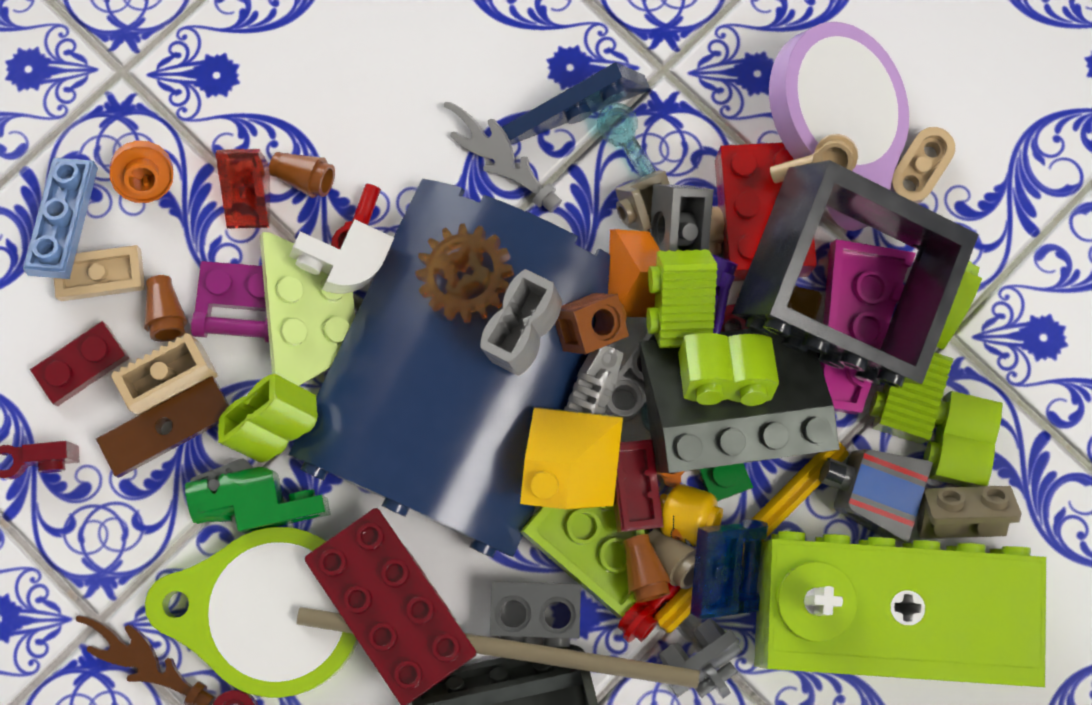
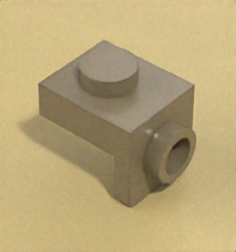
M657 170L615 189L619 200L616 203L617 213L621 221L628 228L638 231L651 229L653 184H669L666 171Z

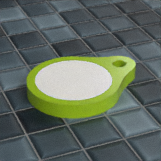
M271 527L245 534L206 560L158 579L148 590L145 600L146 616L155 629L177 640L196 653L228 684L243 692L260 697H289L319 687L343 668L358 644V640L352 633L297 625V615L300 607L339 612L304 560L306 555L325 543L326 540L296 528ZM178 592L185 594L189 601L188 610L181 617H175L169 610L170 598Z

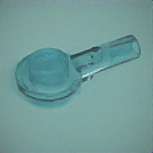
M622 103L607 105L600 111L597 117L599 135L605 141L613 144L614 147L623 148L640 177L655 172V168L635 138L638 128L636 113L629 106Z

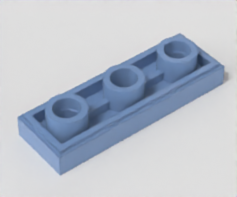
M66 158L52 159L23 270L28 276L70 279L98 170L94 161Z

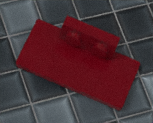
M373 508L305 556L306 564L401 705L410 704L477 655L476 649L456 622V618L378 508Z

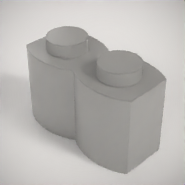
M527 269L520 272L512 280L504 296L503 309L498 311L489 320L481 337V349L492 363L517 376L524 373L531 366L539 351L540 337L553 327L561 311L562 299L554 283Z

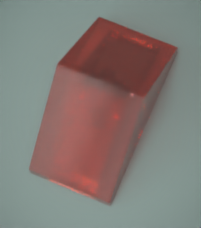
M216 150L215 155L227 229L269 228L270 173L269 164L261 150Z

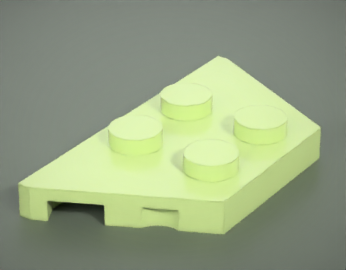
M262 232L260 235V248L272 374L275 373L300 386L331 367L355 318L353 292L336 294L322 290L329 274L321 271L319 275L299 268L295 264L297 260L289 257L294 243L270 232Z

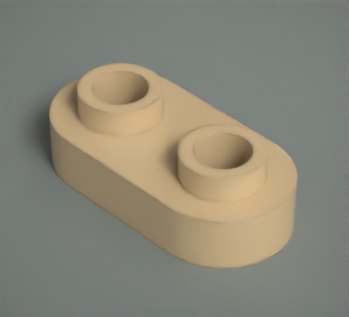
M929 127L919 132L896 166L890 190L917 204L924 201L955 154L953 137L946 130L939 127ZM924 147H932L936 151V157L927 156ZM903 180L912 181L915 185V191L906 190L903 186Z

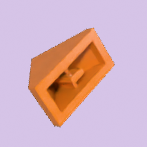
M610 229L608 294H618L627 317H646L647 308L655 306V293H650L648 287L649 266H656L657 252L660 251V248L648 231Z

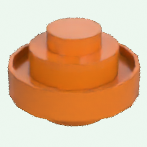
M149 141L129 142L115 151L110 161V181L114 190L124 199L134 203H149L160 199L169 191L173 183V164L169 154L161 146Z

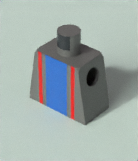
M862 449L852 451L846 464L832 458H827L821 468L819 481L838 489L834 501V509L882 538H893L895 542H909L933 462Z

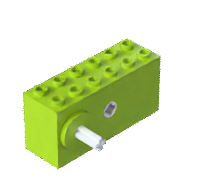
M779 531L778 534H771L770 540L759 545L754 667L775 670L1045 687L1046 557L1031 556V548L1018 546H1003L1002 549H989V553H985L986 545L973 543H958V546H946V550H940L941 542L913 540V543H902V547H895V539L868 537V540H859L858 544H850V536L823 534V537H815L814 542L805 541V533ZM894 605H899L900 612H895Z

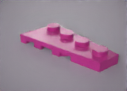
M838 239L831 242L823 324L880 350L889 328L895 305L899 302L905 286L903 282L907 270L912 266L916 253ZM820 362L834 405V411L855 415L862 413L872 383L857 379L855 377L857 370L844 366L843 369H837Z

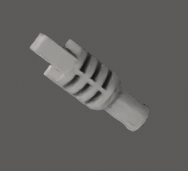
M610 346L590 352L578 372V379L576 383L574 382L572 394L569 395V401L564 410L605 414V407L611 399L610 394L616 386L623 352Z

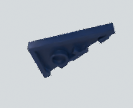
M615 62L504 125L502 128L512 145L563 124L581 122L588 118L591 113L651 90L644 74Z

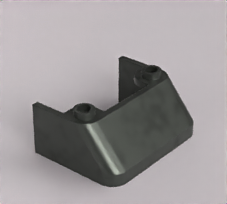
M570 644V647H556L585 652L581 647ZM501 657L461 666L415 699L412 705H598L590 671Z

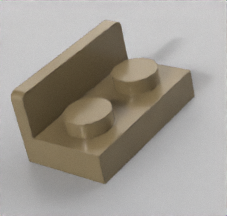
M1011 486L925 488L916 527L920 539L1007 536L1009 524L1020 522L1022 513Z

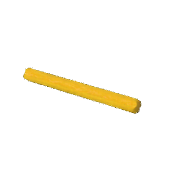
M839 442L840 450L817 453L707 562L706 572L696 585L689 589H681L654 615V619L658 621L657 624L665 632H673L821 484L819 475L827 458L843 462L848 457L849 452L842 443Z

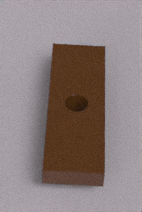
M211 376L96 438V441L114 476L120 478L219 424V418L230 405L216 379ZM167 421H171L173 424L172 430L168 434L163 435L161 431L162 425Z

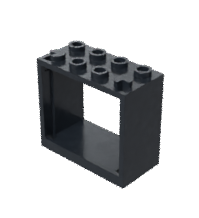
M831 160L789 167L732 314L746 320L745 326L755 333L769 336L770 332L782 336L781 344L803 353H806L808 349L819 353L818 361L837 369H843L844 366L857 370L855 377L859 380L868 381L877 386L882 382L897 388H902L904 383L922 384L979 234ZM826 205L918 250L880 350L787 307Z

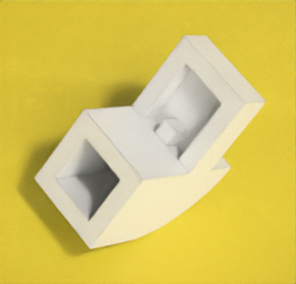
M354 219L340 249L300 231L289 257L296 259L295 264L309 273L319 275L322 271L329 274L322 290L336 294L350 293L361 289L373 279L382 266L394 237Z

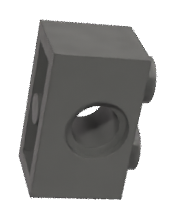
M653 184L650 233L661 251L709 250L714 189L692 185Z

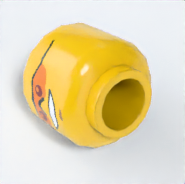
M678 484L668 495L663 493L660 496L664 526L660 529L663 535L693 547H700L707 540L713 541L715 539L723 517V508L718 507L715 495L685 484Z

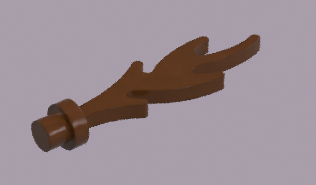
M84 615L76 617L77 622L92 627L110 644L108 650L94 645L88 646L87 652L111 664L137 667V673L127 676L128 682H149L173 689L186 696L184 700L185 705H212L216 697L207 692V686L200 681L194 686L190 685L178 671L173 658L165 660L166 670L162 672L152 644L133 625L125 626V631L131 639L128 645L114 630L102 622Z

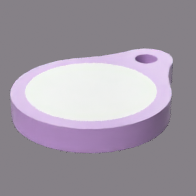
M826 22L796 35L779 51L772 67L769 82L770 109L776 130L784 146L795 160L814 154L816 145L822 138L831 134L845 135L854 141L858 148L859 157L856 167L852 171L890 190L893 174L904 149L909 130L908 99L903 81L894 62L873 37L850 24ZM826 205L836 224L843 229L856 231L868 227V225Z

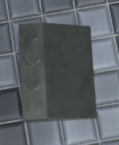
M750 328L720 332L721 335L727 337L739 334H758L751 331ZM770 332L768 337L772 338L779 385L772 400L757 406H747L741 402L729 399L722 400L714 405H702L696 401L684 399L678 356L680 347L659 348L656 340L638 342L657 473L682 472L840 450L834 405L820 361H818L817 352L808 349L806 353L788 348L781 344L782 336Z

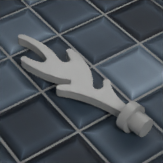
M444 103V107L457 114L472 133L470 139L458 132H451L450 136L467 150L495 161L494 165L483 167L485 172L503 175L522 184L536 194L533 202L538 207L543 205L550 213L561 204L562 200L554 193L556 189L550 183L542 187L530 168L528 157H521L520 168L517 169L515 167V158L510 140L495 119L488 120V125L492 132V135L488 137L469 113L454 103Z

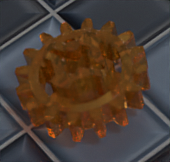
M465 223L460 224L458 234L452 235L447 228L442 229L444 240L439 243L435 239L429 238L427 242L432 252L430 254L419 253L418 255L419 260L426 268L415 271V276L419 281L427 282L418 290L423 298L432 297L428 305L434 312L445 306L444 316L447 320L452 321L456 313L460 312L464 322L470 323L472 312L478 311L480 316L485 319L488 317L486 306L490 303L499 309L503 306L498 298V294L500 292L506 293L510 285L504 278L514 276L512 265L503 264L511 256L507 248L498 249L501 242L496 234L485 240L486 232L482 226H478L473 234H469ZM457 248H461V249H459V250H457V251H455V252L450 253L451 251H453V250H455V249H457ZM484 252L493 261L494 273L482 266ZM468 266H470L474 273L472 275L465 274L462 280H460L457 272H466ZM437 274L448 280L445 287L446 295L439 290ZM481 291L483 292V293L480 294L479 296H477V297H475V298H473V299H469V300H468V298H469L470 296H472V295H474V294H476V293H479V292H481Z

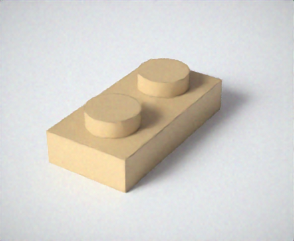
M134 245L76 253L70 279L54 278L55 298L59 301H68L145 290L141 248Z

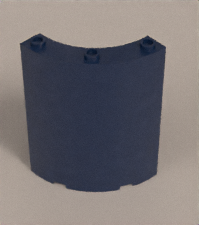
M422 178L394 235V240L387 256L376 273L316 396L318 413L316 424L310 432L295 439L288 455L304 462L300 470L324 481L327 474H330L385 498L381 506L406 517L408 511L411 510L472 539L469 547L486 556L493 558L496 551L513 557L523 536L520 531L531 519L536 508L533 505L520 504L525 454L534 407L564 410L569 401L568 397L572 394L574 382L576 383L578 379V372L588 354L563 352L557 328L554 324L545 335L540 337V347L534 362L524 373L517 376L489 360L481 349V337L489 320L498 311L503 309V300L508 286L523 270L527 269L553 282L562 299L563 306L593 293L608 294L610 254L602 249H597L595 255L575 244L578 238L577 235L515 206L483 195L481 201L478 202L463 197L465 190L462 187ZM595 314L592 318V328H594L596 324Z

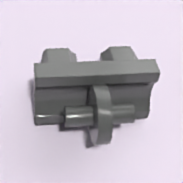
M709 618L693 631L694 637L703 648L701 651L689 658L677 642L660 652L659 657L663 665L700 670V683L698 688L694 689L701 698L715 689L724 699L731 694L725 681L738 673L729 661L742 653V650L738 645V638L731 629L725 632L712 618ZM669 684L677 698L691 689L690 687Z

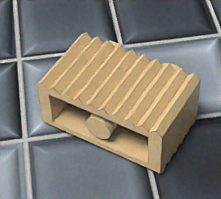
M184 333L183 338L176 337L175 343L169 341L167 347L161 345L159 351L153 350L151 355L145 354L143 359L137 358L135 364L129 362L127 368L121 366L120 372L113 371L111 377L130 412L141 415L211 376L214 378L218 377V374L203 345L191 334Z

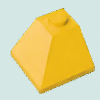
M534 407L525 454L520 504L558 509L613 506L623 417Z

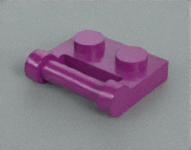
M201 261L195 312L191 321L192 336L207 338L208 334L257 337L264 338V341L269 343L267 318L265 321L211 317L212 307L266 311L262 266Z

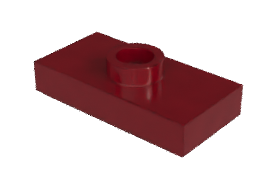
M652 439L620 442L614 497L617 533L664 527Z

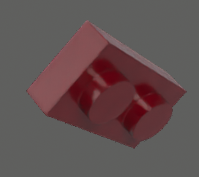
M101 321L31 368L30 371L52 404L60 406L130 357L109 326Z

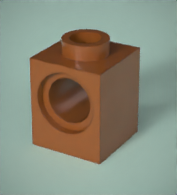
M593 293L561 306L559 317L555 322L563 352L588 354L629 336L626 326V311L619 300L618 294ZM595 314L596 324L595 327L592 328V318Z

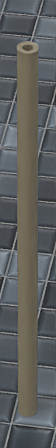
M304 607L299 608L297 625L352 633L340 613ZM465 633L476 649L477 654L698 688L700 670Z

